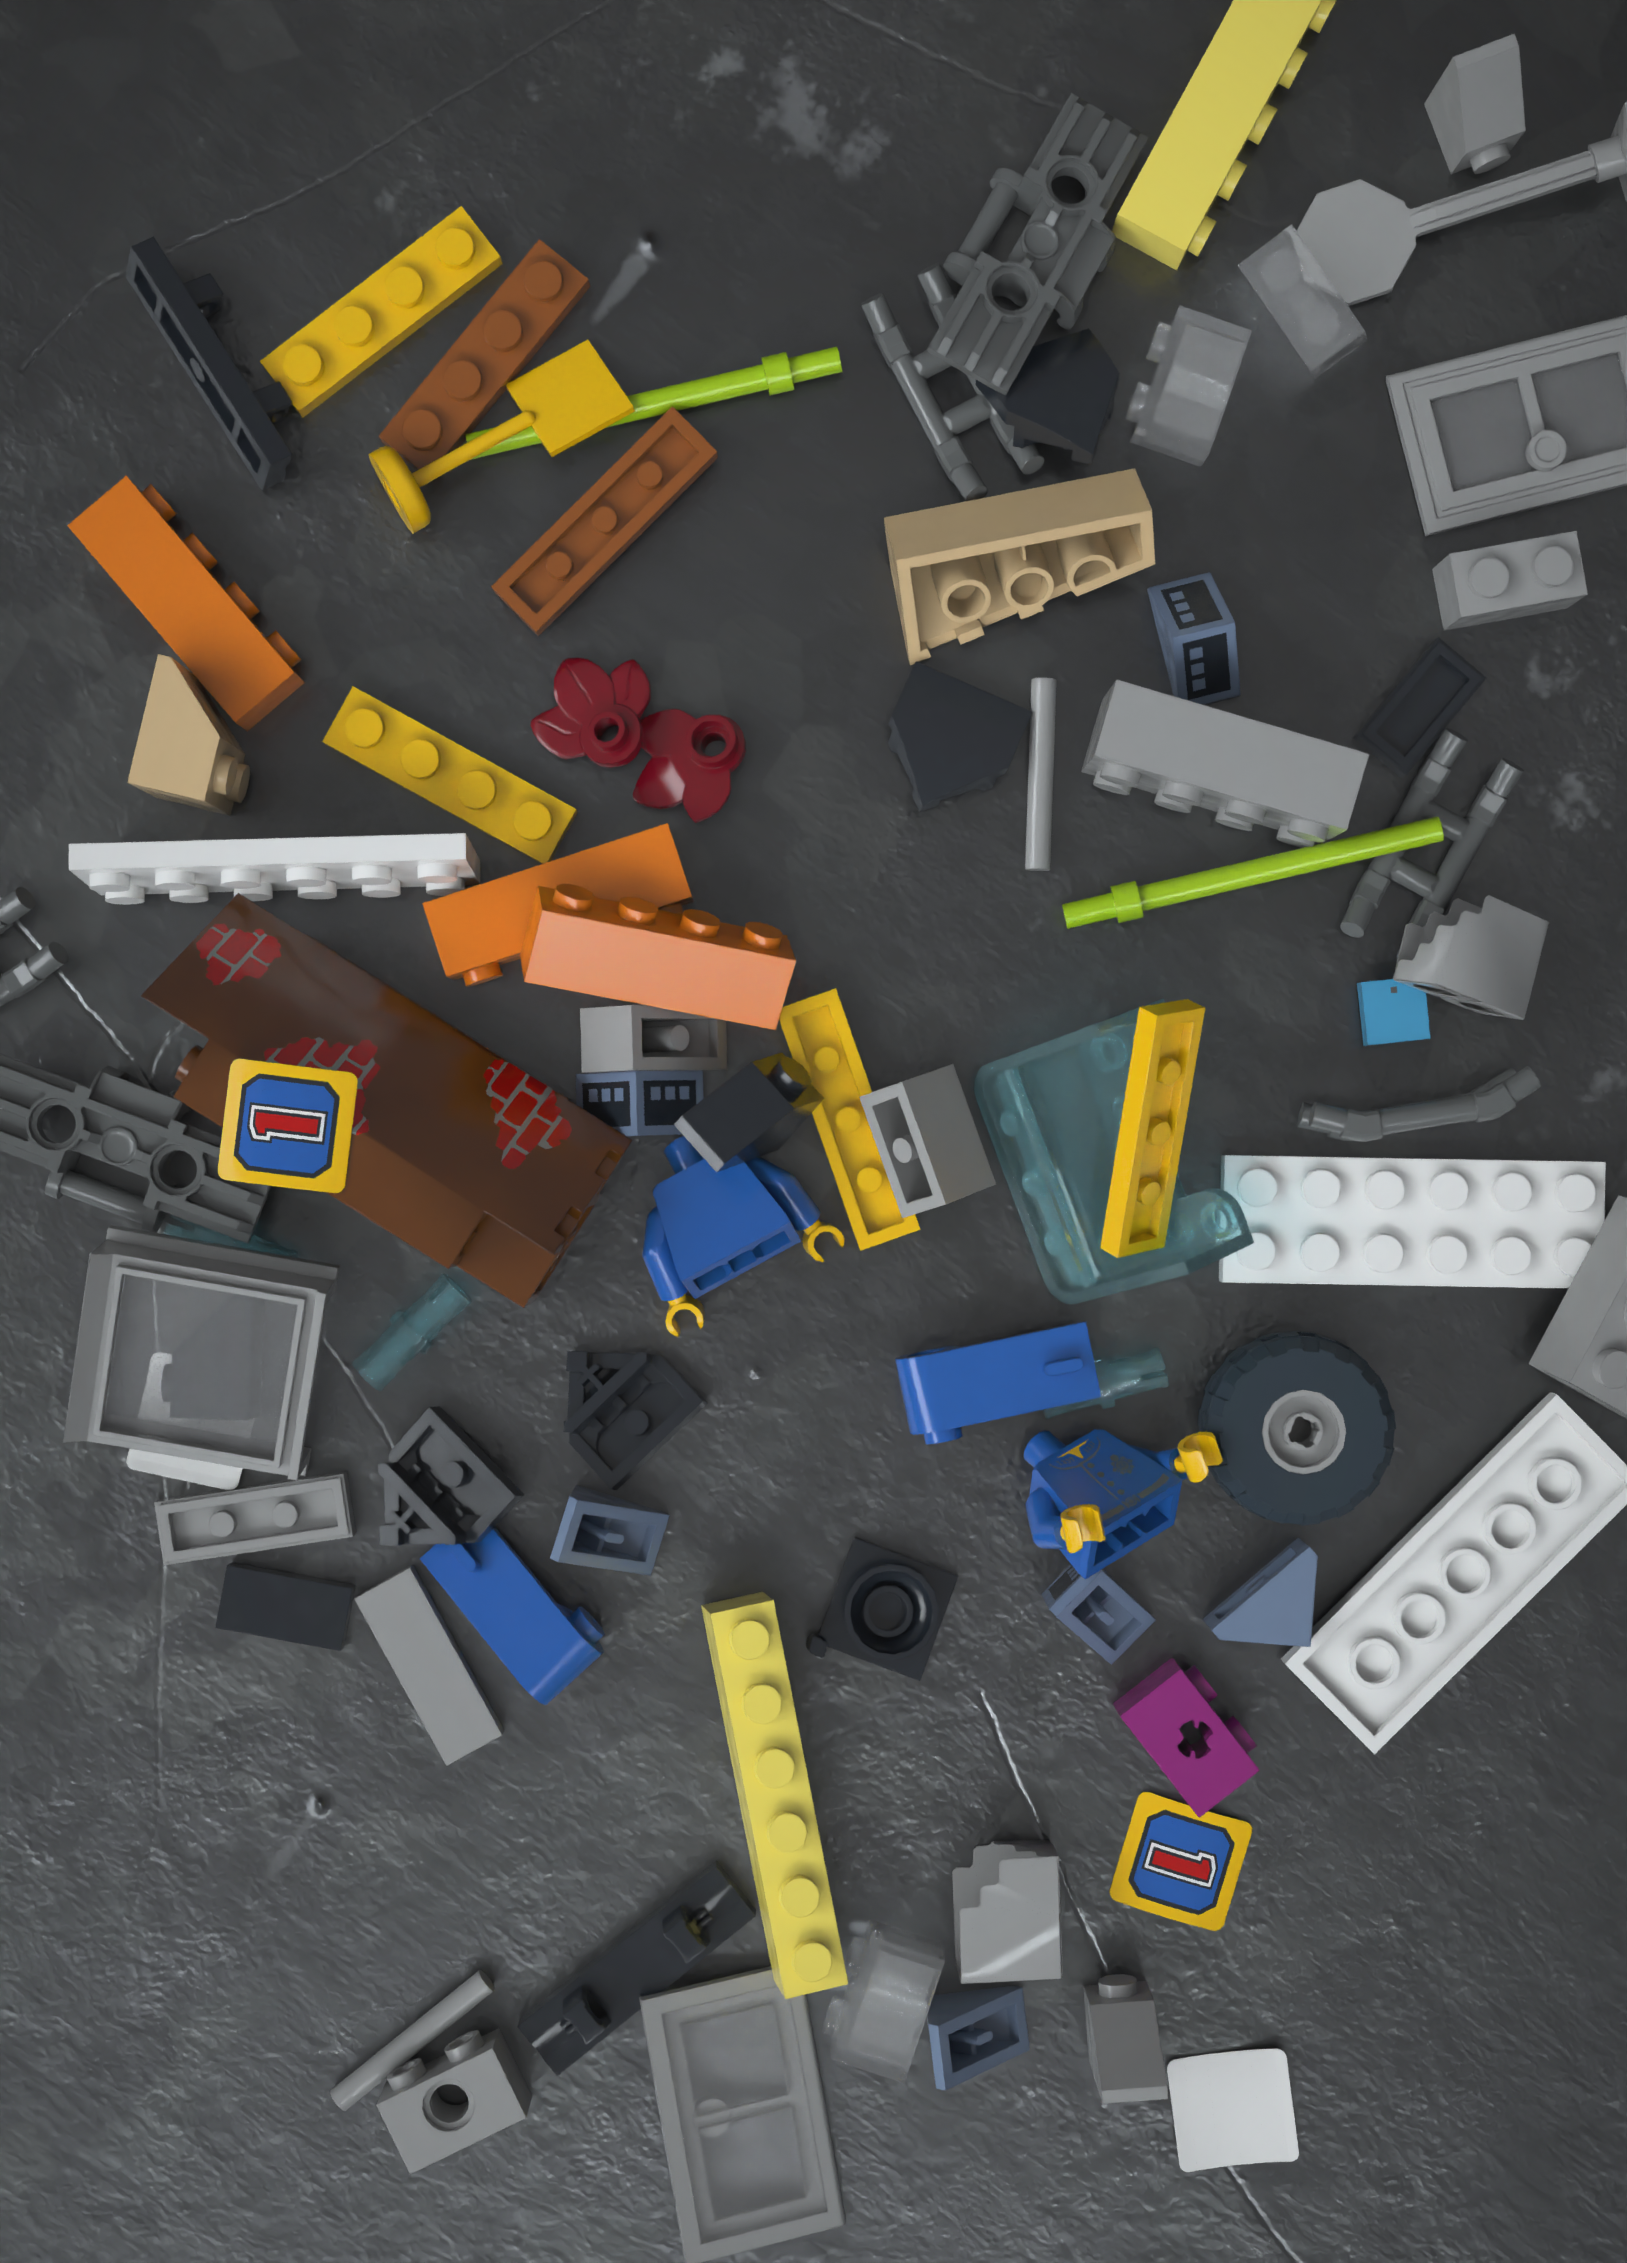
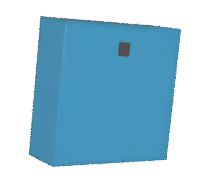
M1393 979L1357 983L1363 1046L1431 1039L1425 992Z

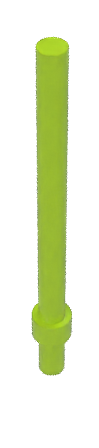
M836 346L790 358L787 357L786 352L761 357L762 364L629 395L627 398L633 405L635 412L608 427L662 415L672 406L679 411L768 390L770 396L793 391L794 383L843 372L838 348ZM530 426L472 459L542 442ZM493 428L466 434L467 443Z
M1436 816L1317 844L1313 847L1295 849L1142 886H1137L1136 881L1110 886L1111 893L1062 904L1067 929L1116 917L1118 923L1144 918L1143 911L1442 842L1444 841L1442 824L1439 817Z

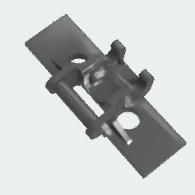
M1071 93L1024 176L1008 168H998L990 181L992 192L959 251L951 252L944 262L943 270L946 275L960 284L962 288L931 341L927 352L995 391L1006 395L1052 311L1055 309L1060 314L1057 323L1065 329H1071L1083 309L1084 293L1096 272H1102L1106 268L1115 251L1116 236L1102 221L1149 137ZM1059 176L1074 177L1083 185L1085 199L1076 204L1064 203L1054 195L1051 182ZM1014 205L1031 216L1007 261L1000 262L986 253ZM993 297H1007L1022 308L1015 311L1005 310L994 301Z
M0 1053V1151L50 1170L45 1186V1195L55 1199H60L63 1195L138 1222L141 1224L142 1231L157 1233L166 1213L245 1243H250L271 1186L222 1179L218 1174L222 1136L182 1122L183 1115L189 1113L191 1108L173 1097L176 1091L163 1095L127 1081L128 1073L110 1066L98 1071L91 1086L88 1087ZM56 1105L67 1107L73 1113L76 1120L73 1135L62 1143L51 1141L45 1135L42 1128V1120L45 1113ZM178 1150L190 1154L197 1166V1174L194 1181L185 1188H177L178 1184L174 1182L170 1174V1164ZM81 1153L148 1178L150 1185L145 1198L75 1172L74 1170Z

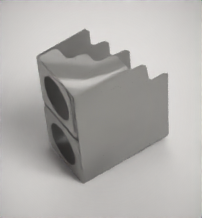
M1490 895L1484 899L1482 908L1456 898L1453 900L1449 913L1446 916L1433 912L1429 915L1427 923L1423 927L1413 923L1405 925L1393 980L1430 995L1440 997L1445 1001L1473 1012L1523 1020L1549 922Z
M1050 1840L992 1841L990 1845L976 1846L973 1849V1865L970 1868L956 1867L952 1871L955 1959L961 1984L1061 1979L1062 1937L1059 1855Z

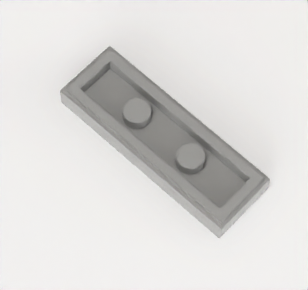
M347 1471L298 1478L297 1481L285 1480L239 1487L233 1490H219L159 1499L154 1502L164 1565L348 1538L356 1534Z
M413 1565L354 1598L446 1766L503 1735L505 1730Z

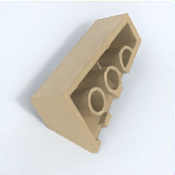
M1135 468L884 517L891 575L910 666L915 664L916 661L920 662L930 658V649L956 638H958L961 645L985 635L983 627L1018 613L1022 620L1044 611L1043 605L1047 601L1072 591L1076 596H1080L1155 565L1152 508Z

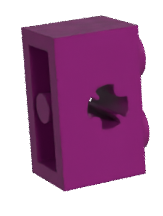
M1172 1657L1115 1701L1113 1705L1121 1719L1200 1818L1260 1771L1248 1755L1257 1745L1234 1715L1223 1722L1208 1704L1218 1695L1196 1666L1193 1665L1184 1672ZM1189 1721L1192 1722L1195 1728H1198L1202 1736L1193 1744H1190L1180 1731V1727Z

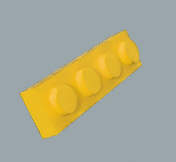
M460 206L260 360V363L275 382L279 381L292 400V405L304 418L503 264L501 256L464 208Z
M352 686L322 741L330 748L541 864L552 861L578 813L574 807Z
M836 988L784 1006L779 1021L793 1060L800 1063L807 1070L812 1080L811 1084L824 1097L822 1102L814 1109L812 1115L860 1251L921 1230L915 1214L904 1218L901 1216L859 1097L872 1093Z
M1189 999L1139 1007L1100 1246L1101 1249L1116 1258L1165 1247L1205 1007Z

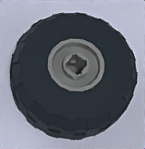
M1300 1331L1270 1333L1254 1338V1341L1241 1348L1238 1347L1225 1358L1224 1363L1215 1374H1212L1204 1389L1205 1395L1202 1405L1199 1407L1198 1415L1199 1431L1214 1434L1223 1458L1221 1464L1218 1466H1208L1216 1482L1229 1497L1244 1509L1261 1518L1281 1524L1289 1523L1301 1526L1321 1524L1320 1522L1335 1517L1340 1518L1354 1510V1507L1367 1496L1370 1497L1381 1483L1380 1480L1387 1466H1390L1395 1449L1393 1443L1396 1422L1395 1412L1388 1398V1391L1380 1376L1375 1373L1365 1359L1350 1347L1332 1338L1312 1332Z

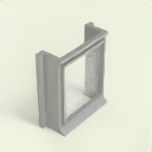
M110 1225L107 1230L106 1240L89 1254L63 1443L90 1441L288 1476L287 1479L296 1481L300 1475L306 1476L311 1448L304 1447L325 1308L326 1303L336 1291L340 1265Z

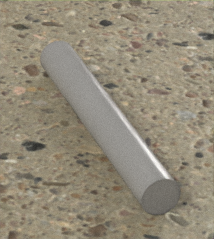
M1053 678L1031 679L1030 711H1032L1030 717L1025 853V870L1049 871L1051 865L1057 680Z
M482 1970L477 1971L332 2088L330 2094L336 2105L343 2111L349 2109L385 2080L392 2071L406 2063L495 1991L490 1978Z

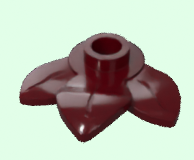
M576 657L563 660L554 678V697L558 706L539 714L531 720L530 724L533 734L548 751L562 759H572L587 755L595 764L609 768L630 763L641 749L644 732L639 719L651 700L650 681L646 673L634 659L622 663L610 675L599 665L588 659ZM614 725L619 726L618 734L614 739L607 742L601 741L603 733L608 728Z
M679 709L662 710L641 719L644 732L641 748L652 758L646 764L635 785L633 799L638 804L656 809L675 807L683 802L688 815L695 823L706 820L721 810L731 794V772L740 765L746 752V740L739 725L723 715H705L695 719ZM718 740L726 743L722 753L716 756L705 754V749L709 743Z

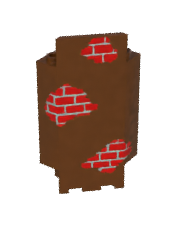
M240 893L220 911L141 995L142 998L209 1039L204 1048L195 1045L183 1059L175 1075V1078L182 1083L173 1097L222 1128L230 1066L236 1059L353 1073L358 1080L345 1187L339 1193L328 1194L447 1269L455 1266L459 1267L523 1308L534 1302L603 1194L600 1191L632 1142V1139L571 1102L572 1099L317 939L303 934Z

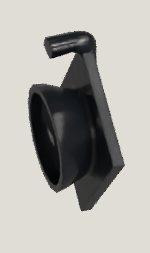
M854 1537L819 1634H812L807 1638L806 1648L811 1654L823 1658L827 1651L826 1647L920 1681L958 1575Z

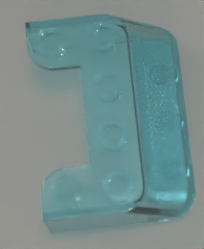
M1163 998L1147 1005L1165 1003ZM1139 1008L988 1063L979 1069L975 1077L974 1091L977 1103L1043 1280L1051 1294L1066 1304H1077L1188 1275L1254 1243L1242 1208L1231 1194L1219 1188H1209L1186 1195L1177 1173L1165 1247L1116 1258L1100 1248Z

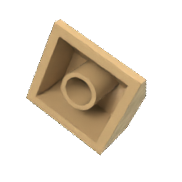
M158 654L127 783L159 799L231 815L233 803H241L243 801L249 783L250 767L243 764L245 753L197 677L172 657Z

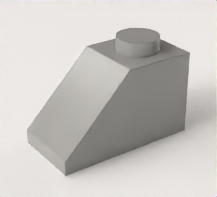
M1515 34L1454 56L1424 103L1451 175L1472 167L1474 174H1480L1502 165L1511 158L1509 152L1526 131L1520 50Z
M647 1005L580 1009L582 1073L728 1070L727 1028L725 1020Z
M1115 1974L1100 1978L1098 1985L1083 1986L1089 2063L1102 2104L1168 2099L1167 2080L1155 2003L1147 1982H1137L1136 1977L1131 1975Z

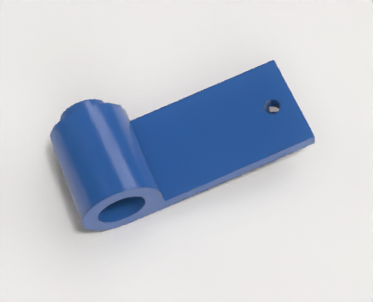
M1086 1321L963 1347L945 1346L906 1354L895 1359L910 1434H924L925 1444H937L963 1437L961 1427L1101 1398Z
M496 1528L481 1542L456 1545L435 1544L420 1558L516 1680L541 1704L547 1705L604 1653L599 1640L605 1633L592 1615L581 1606L572 1612L569 1608L557 1604Z

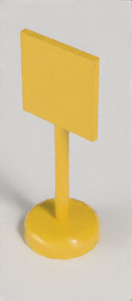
M588 339L506 384L508 392L522 413L421 469L411 473L399 453L390 446L380 447L368 454L386 493L412 534L425 528L431 521V512L420 487L531 426L550 456L554 457L635 412L633 405Z

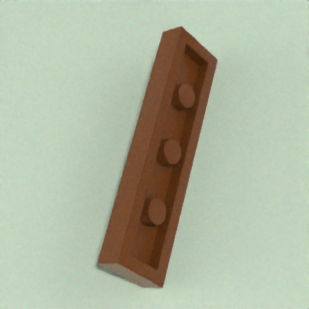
M539 239L378 437L381 442L386 446L394 448L402 459L415 470H419L459 448L466 440V434L472 433L507 390L506 384L516 379L591 287L589 279Z
M672 406L491 588L539 636L718 458V452Z

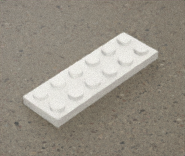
M466 833L69 844V871L86 883L91 890L96 891L100 895H105V901L112 904H140L145 902V894L168 893L171 901L199 903L209 900V892H234V897L240 893L251 901H265L273 898V891L298 890V897L305 899H330L337 896V889L362 888V895L375 898L401 895V887H426L427 894L446 896L464 890L466 885L481 884L480 859Z
M1221 1155L1219 1281L1225 1283L1569 1288L1605 1221L1606 1162Z
M1550 1392L1312 1627L1311 1647L1293 1646L1281 1660L1375 1755L1627 1505V1465L1557 1394Z

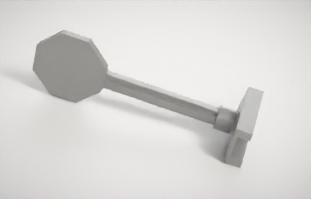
M1627 102L1623 104L1611 137L1589 144L1588 151L1413 209L1407 208L1403 200L1361 179L1317 193L1292 238L1304 284L1350 306L1392 292L1416 248V238L1592 179L1600 183L1619 177L1627 202Z

